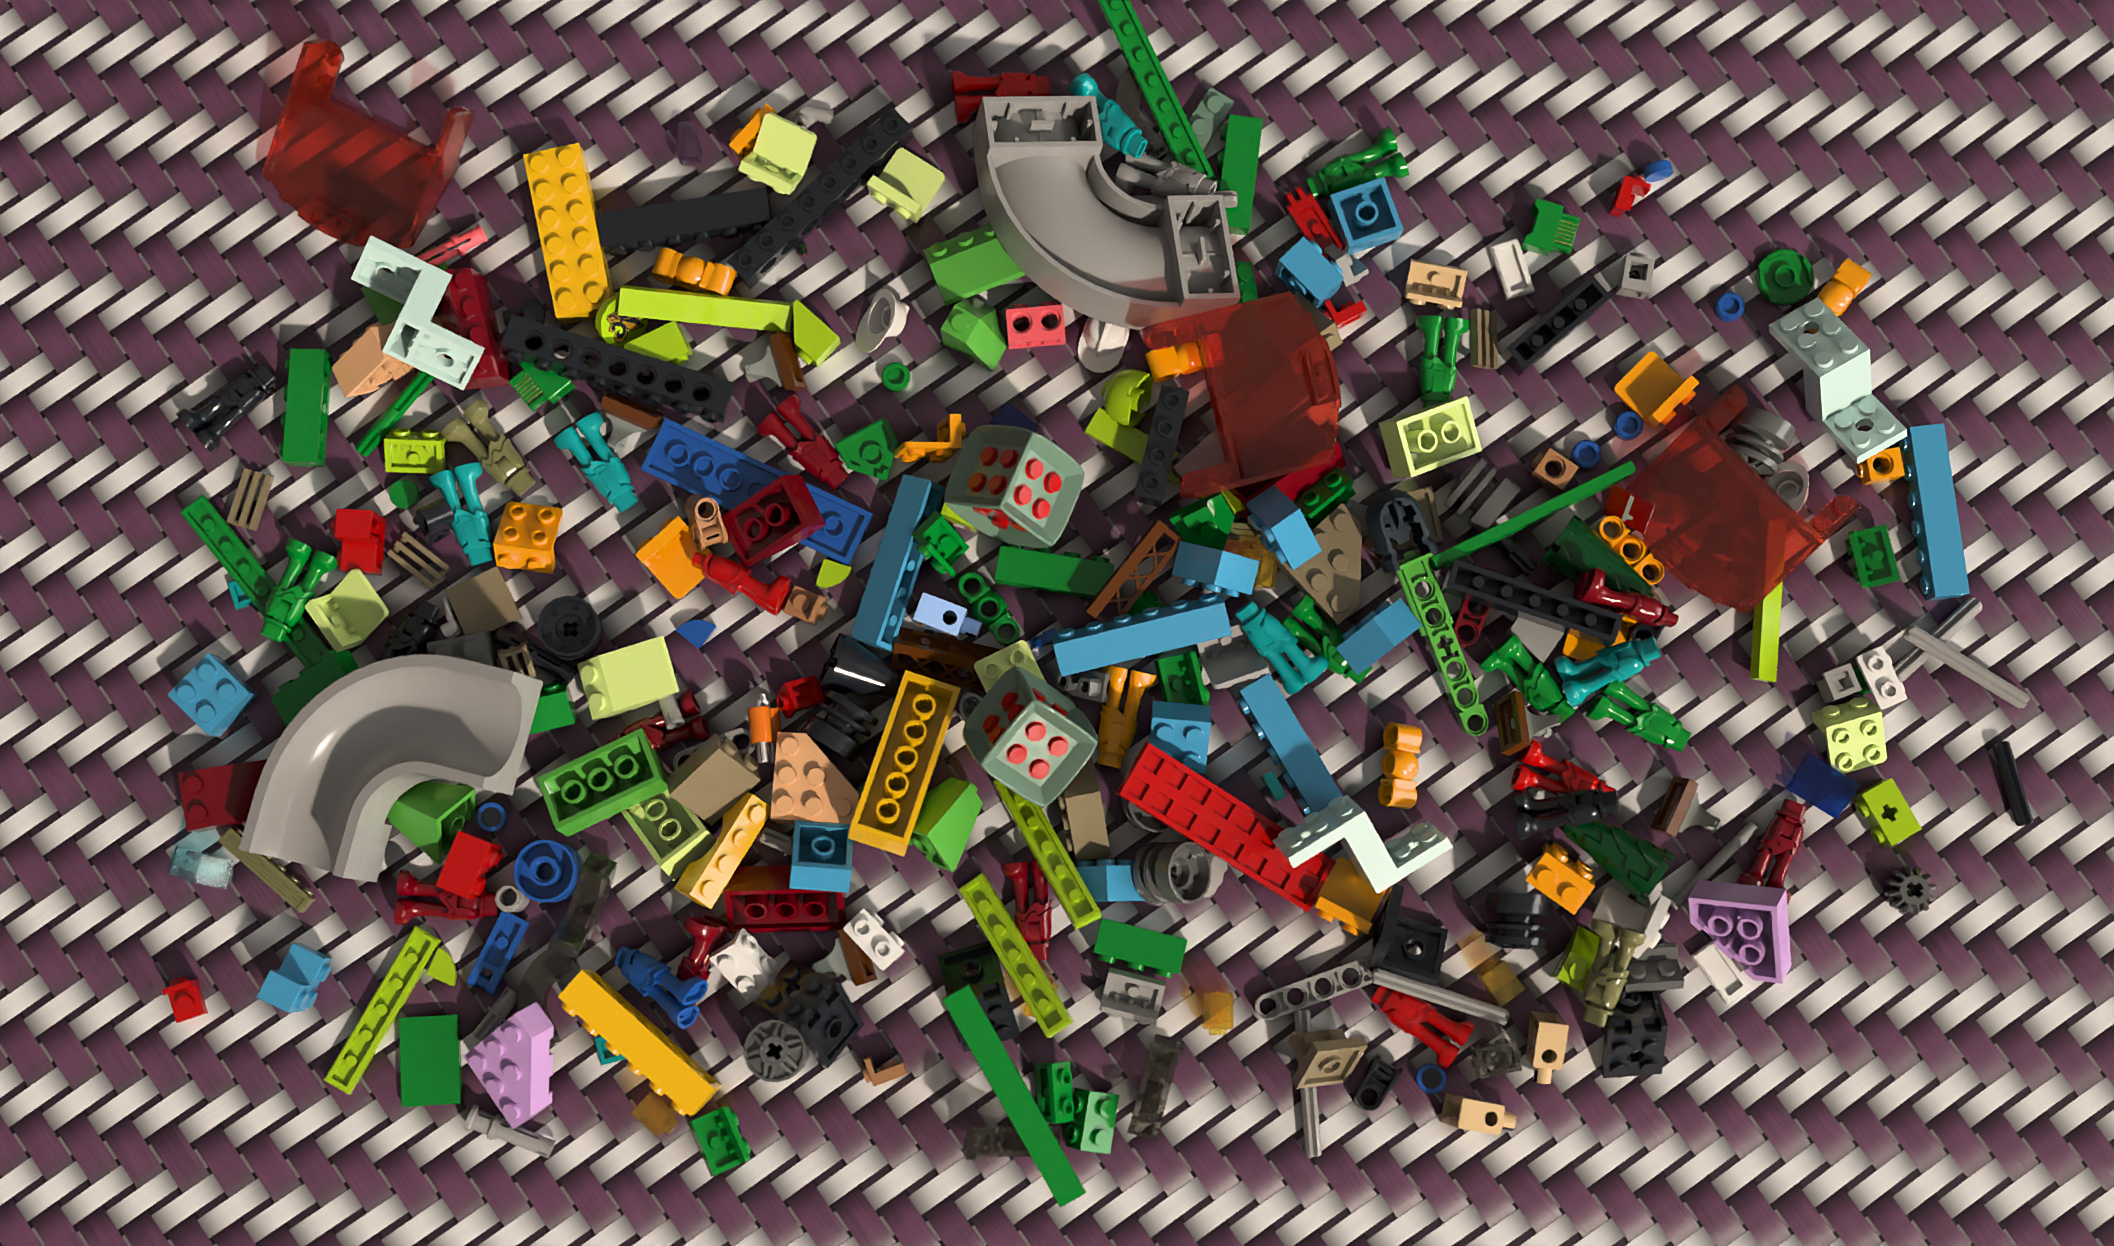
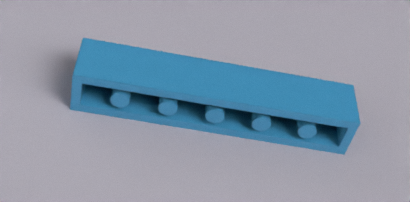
M1942 423L1907 428V436L1899 440V448L1904 453V479L1908 481L1910 490L1907 495V502L1909 508L1913 510L1914 520L1912 521L1911 529L1913 536L1917 537L1916 561L1921 566L1922 571L1920 589L1925 594L1926 601L1962 597L1970 594L1945 426Z
M903 474L892 510L888 516L883 537L879 543V549L870 571L865 592L861 598L856 619L852 625L850 638L893 652L895 640L924 557L916 549L919 543L911 534L935 510L939 511L946 490L941 485L929 479Z
M1207 593L1200 596L1198 600L1190 602L1179 600L1173 602L1170 607L1162 609L1150 607L1143 610L1141 614L1133 616L1122 614L1116 616L1113 621L1105 623L1093 621L1086 624L1085 628L1076 630L1074 628H1065L1059 630L1056 635H1052L1061 677L1230 636L1232 632L1222 594Z
M1270 673L1238 692L1240 698L1237 699L1239 707L1245 715L1250 713L1255 722L1252 724L1254 732L1260 740L1265 738L1270 747L1266 751L1275 765L1280 763L1285 773L1281 776L1290 790L1295 788L1300 798L1296 801L1305 815L1320 812L1328 807L1330 801L1343 796Z

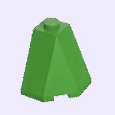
M974 296L955 304L940 329L943 345L991 372L994 371L1007 348L997 310Z
M950 777L926 793L909 842L910 846L914 844L920 851L927 854L925 858L933 865L952 873L957 868L983 804L976 793L978 791L976 786L968 780L961 781Z
M423 781L409 788L396 800L386 820L433 861L441 864L447 859L458 831H462L465 821H471L476 812L475 788Z

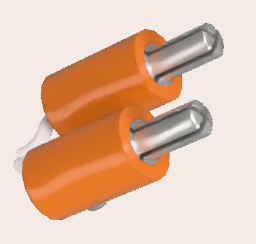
M759 694L760 698L756 702V707L747 709L750 744H756L759 763L768 762L769 764H775L777 732H782L779 708H771L765 694Z

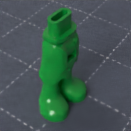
M1388 126L1379 131L1375 144L1352 154L1338 156L1327 162L1321 170L1317 169L1315 171L1316 174L1305 178V181L1314 198L1322 195L1328 198L1330 193L1335 194L1382 177L1404 178L1409 175V170L1402 153H1397V141L1392 129ZM1390 156L1384 162L1365 169L1361 166L1373 160Z
M1432 315L1416 317V328L1424 333V355H1419L1420 390L1422 394L1420 401L1424 402L1423 408L1451 400L1450 397L1454 392L1458 371L1456 368L1458 343L1460 336L1468 332L1470 321L1455 317L1444 319L1445 336L1443 358L1441 361L1437 357L1442 317Z
M288 538L285 544V550L289 556L288 565L278 585L272 589V593L269 595L265 607V616L262 618L264 625L259 633L278 643L282 642L286 632L291 633L292 629L290 627H293L305 611L304 606L316 594L313 590L325 573L334 571L338 566L335 557L316 550L301 585L293 587L313 551L308 545L292 538Z
M1308 593L1295 605L1291 613L1323 637V644L1304 629L1291 615L1288 614L1281 622L1287 630L1293 633L1292 635L1298 639V642L1314 656L1320 654L1325 656L1329 661L1327 669L1335 674L1343 675L1345 679L1349 677L1359 685L1373 667L1370 666L1359 675L1354 672L1336 649L1345 641L1342 637L1344 634L1333 622L1331 627L1314 610V599Z
M1515 633L1510 634L1502 643L1498 644L1478 665L1486 673L1495 669L1502 670L1515 683L1520 692L1523 693V697H1525L1524 699L1539 712L1544 713L1547 711L1545 715L1559 714L1560 723L1564 722L1575 712V709L1567 702L1565 693L1552 679L1548 671L1544 669L1541 662L1538 665L1524 648L1521 639ZM1518 664L1526 671L1528 676L1522 671Z
M1624 680L1621 683L1618 681L1608 683L1600 688V692L1626 703L1639 711L1640 714H1631L1603 694L1597 695L1587 709L1586 717L1595 721L1608 717L1626 726L1624 730L1631 732V735L1639 736L1654 744L1663 745L1666 749L1671 747L1681 752L1691 736V732L1682 727V722L1676 721V718L1657 703H1651L1634 693L1625 685Z

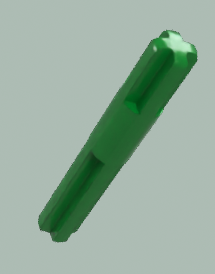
M419 370L355 446L356 451L364 457H368L435 377Z

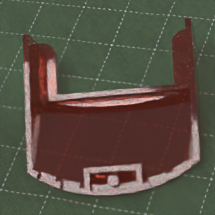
M327 38L304 42L262 170L267 182L271 181L280 193L278 197L284 203L288 202L299 212L298 216L330 237L361 247L366 246L372 235L398 249L413 247L461 165V162L458 160L475 112L465 107L451 109L447 114L437 146L434 149L332 98L333 90L336 87V80L345 59L344 53L337 43Z
M1290 291L1153 324L1140 329L1144 344L1152 350H1161L1196 341L1226 463L1195 470L1183 475L1179 482L1182 500L1198 498L1331 463L1335 453L1333 449L1336 436L1340 433L1338 421L1339 408H1341V393L1338 373L1325 336H1321L1313 322L1315 319L1311 313L1304 310L1297 301L1298 298Z
M1734 384L1700 417H1697L1624 490L1655 504L1645 534H1642L1644 537L1643 542L1653 556L1662 563L1665 570L1694 593L1699 592L1712 599L1711 602L1720 606L1723 604L1735 608L1739 612L1749 613L1855 514L1861 506L1852 497L1839 495L1830 501L1808 523L1796 513L1717 435L1747 405L1745 392L1737 384Z

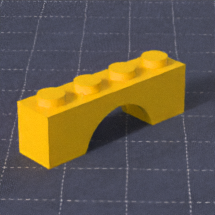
M746 793L722 816V830L713 847L702 858L689 863L674 889L694 903L711 909L770 816L771 807L754 794Z

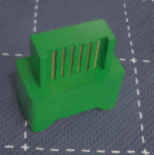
M1536 198L1531 207V212L1534 216L1530 234L1525 236V240L1521 242L1520 247L1521 249L1548 256L1551 250L1569 255L1572 251L1581 218L1562 213L1563 205Z
M525 362L520 364L524 370L509 381L533 412L547 400L554 405L575 388V385L569 379L559 376L557 372L551 370L550 372H543L534 368L532 364Z

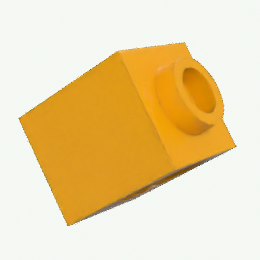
M1900 448L1884 449L1859 464L1855 463L1856 475L1858 478H1861L1862 485L1897 480L1904 476ZM1874 460L1882 464V473H1878L1873 468Z

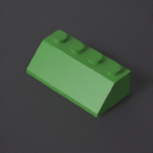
M986 223L983 227L973 231L963 232L950 240L935 243L923 250L930 273L945 306L1025 275L999 242L990 223Z
M642 728L537 777L555 829L568 837L668 790L666 782L668 775L664 764Z

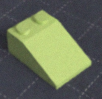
M1467 396L1379 422L1394 478L1414 477L1482 451Z
M664 636L598 655L577 664L592 720L616 717L679 692Z
M668 790L621 812L658 865L673 881L684 873L689 863L702 858L717 841L702 819L671 797Z

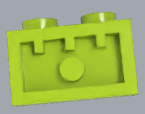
M409 428L393 429L384 438L386 472L436 474L445 471L444 443L447 440L437 429H424L421 432H410Z

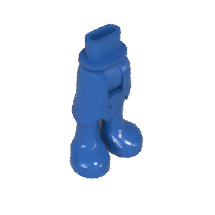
M622 946L615 960V965L621 969V974L627 977L628 982L643 997H652L668 1013L671 1021L679 1028L685 1029L691 1026L697 1019L700 1010L694 1003L705 995L708 989V982L698 976L682 981L669 972L672 968L667 966L666 963H662L648 954L641 953L638 949L631 950L627 946ZM658 984H662L676 998L672 997L670 994L664 991Z

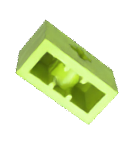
M1893 778L1883 779L1853 796L1857 802L1855 803L1857 812L1862 818L1867 819L1872 827L1870 833L1873 839L1883 847L1893 846L1922 829ZM1884 809H1887L1889 813L1883 819L1881 814L1884 813Z

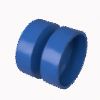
M539 840L527 845L519 853L514 864V879L518 889L529 899L538 902L557 903L571 898L581 887L585 874L583 860L579 853L568 844L552 840Z

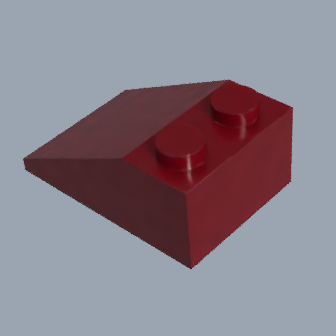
M782 475L721 517L727 535L744 568H749L826 526L801 475Z
M268 759L179 773L178 778L187 831L199 833L246 823L259 778Z

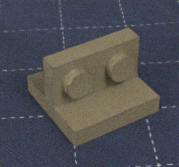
M1342 1028L1292 1034L1288 1043L1300 1064L1291 1079L1295 1088L1346 1083L1368 1046L1364 1038H1346Z

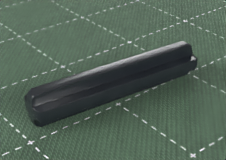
M2008 741L1995 743L1992 748L2017 826L2033 823V817L2011 745Z

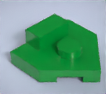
M886 417L870 423L834 443L848 469L887 481L894 458V451L898 446V440Z
M1219 490L1170 514L1169 519L1184 542L1223 551L1234 520V511L1222 491Z

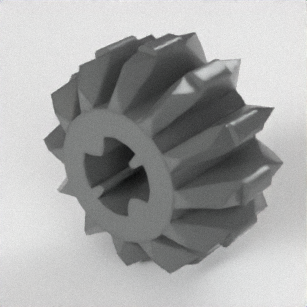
M1909 865L1902 866L1901 872L1893 870L1891 873L1894 880L1887 879L1885 881V884L1891 887V891L1884 892V895L1887 897L1893 896L1889 903L1890 907L1899 906L1900 914H1906L1909 911L1911 915H1918L1919 909L1927 911L1929 909L1927 901H1935L1936 899L1934 895L1929 893L1930 890H1935L1937 886L1927 883L1932 875L1929 873L1922 875L1921 867L1911 869ZM1907 885L1914 887V890H1911L1914 893L1913 895L1908 896L1906 890L1910 889L1907 888Z

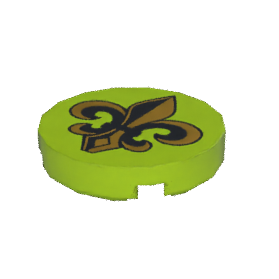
M619 292L614 293L615 296L611 299L607 298L602 302L596 314L595 327L603 342L624 348V344L642 336L647 327L648 318L619 316L617 313Z

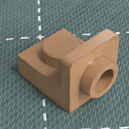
M794 585L783 612L816 626L818 620H824L829 605H826L827 599L825 596L814 594Z
M871 1056L864 1058L865 1065L861 1066L866 1082L872 1081L873 1086L909 1073L905 1062L898 1064L897 1059L880 1065L882 1071L878 1073Z

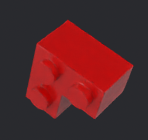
M337 509L336 516L332 518L331 530L335 534L334 537L342 541V549H339L337 553V564L340 566V571L348 574L353 569H360L364 575L382 576L386 519L372 510Z
M458 831L435 886L467 899H475L476 895L480 896L486 885L485 873H492L494 868L498 869L503 860L504 853L501 852L503 845L470 832Z

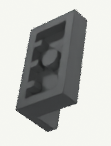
M1677 943L1657 944L1653 949L1648 947L1638 959L1632 956L1626 970L1630 971L1623 987L1624 992L1682 989L1684 987V977L1677 960Z

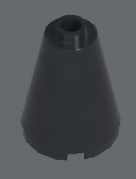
M839 633L830 649L831 654L828 661H825L818 685L825 689L829 688L889 699L891 694L897 695L902 679L898 678L899 671L846 634Z

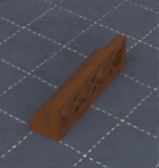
M1156 519L1084 610L1096 620L1102 621V623L1108 622L1099 615L1107 603L1117 602L1118 614L1116 616L1126 614L1177 551L1180 541L1184 542V540L1171 531L1162 521ZM1163 533L1175 541L1168 551L1156 552L1155 543ZM1164 555L1157 564V556ZM1153 556L1154 569L1150 574L1138 575L1137 566L1144 557ZM1140 578H1146V579L1142 582V584L1139 586V580H1138V579H1140ZM1135 579L1136 591L1130 597L1120 598L1119 588L1126 580ZM1120 601H1127L1121 609Z
M900 627L894 644L891 666L900 673H904L907 670L940 682L986 692L975 671L974 665L977 661L1001 649ZM899 655H909L915 660V663L911 665L898 662ZM930 661L939 662L943 669L939 671L931 670L927 663ZM959 667L967 668L972 675L962 677L955 670Z

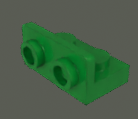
M1336 467L1293 503L1300 508L1309 527L1314 529L1340 504H1344L1356 494L1352 487L1354 481L1339 467Z

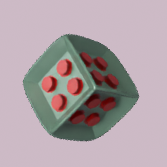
M982 425L976 427L968 437L947 483L944 501L959 517L990 537L1020 546L1051 547L1061 536L1082 488L1084 470L1069 454L1040 434L1021 427Z
M1018 666L1012 667L999 678L972 711L962 730L963 739L970 754L987 773L1018 795L1042 807L1053 802L1064 791L1090 759L1098 743V737L1093 726L1080 709L1048 683Z

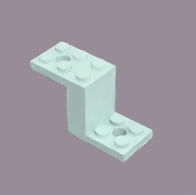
M371 235L351 279L404 305L382 352L464 390L485 348L430 322L452 275ZM383 268H388L393 273H388ZM442 354H446L450 356L452 359H448L444 357Z
M1818 297L1769 324L1771 335L1803 366L1806 411L1857 464L1907 436V429L1872 394L1870 349ZM1815 329L1818 331L1815 334L1803 333L1805 330ZM1863 425L1872 427L1867 432L1857 430L1858 427Z
M1348 795L1333 799L1329 802L1328 807L1320 812H1313L1307 815L1302 823L1294 828L1290 827L1279 833L1278 838L1272 841L1279 853L1295 868L1339 840L1359 876L1377 894L1453 847L1448 837L1429 821L1416 824L1410 829L1409 833L1401 838L1392 839L1384 846L1365 811Z

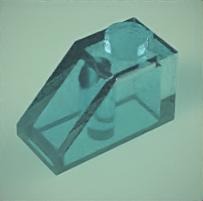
M176 846L168 874L192 883L226 889L228 882L233 876L234 861Z

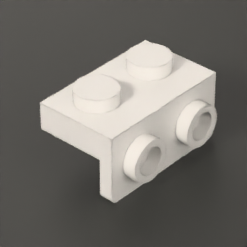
M1883 646L1871 649L1855 658L1880 710L1908 699L1905 694L1904 685L1897 677L1892 667L1891 658Z
M863 908L844 927V931L881 970H885L904 954V950L901 948L904 942L893 931L888 934L881 927L884 921L873 910L868 913Z
M744 928L737 932L734 940L713 951L709 958L746 1001L762 992L779 972V967L774 959L765 953L758 945L756 939L749 935Z

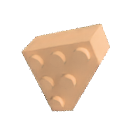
M440 315L433 316L430 322L443 327ZM396 321L387 325L375 323L365 329L366 333L353 341V346L348 351L342 353L339 356L340 359L331 367L345 398L370 393L379 389L380 384L389 381L392 377L394 380H397L416 371L415 367L382 352Z
M777 732L770 819L782 824H795V820L851 824L861 797L860 792L808 734Z

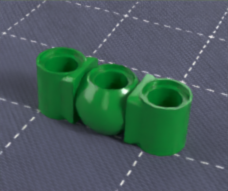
M974 572L964 574L959 581V590L962 597L968 601L974 620L982 622L981 626L988 628V631L995 636L996 641L1000 645L1008 647L1018 642L1020 628L1017 622L1011 618L1005 599L1000 594L991 592L990 587L985 585L983 578L979 574ZM970 580H975L980 584V589L975 594H969L964 590L965 584ZM984 604H995L998 608L997 613L992 617L983 615L981 609ZM1005 625L1012 626L1015 629V635L1009 640L1002 639L999 636V630Z

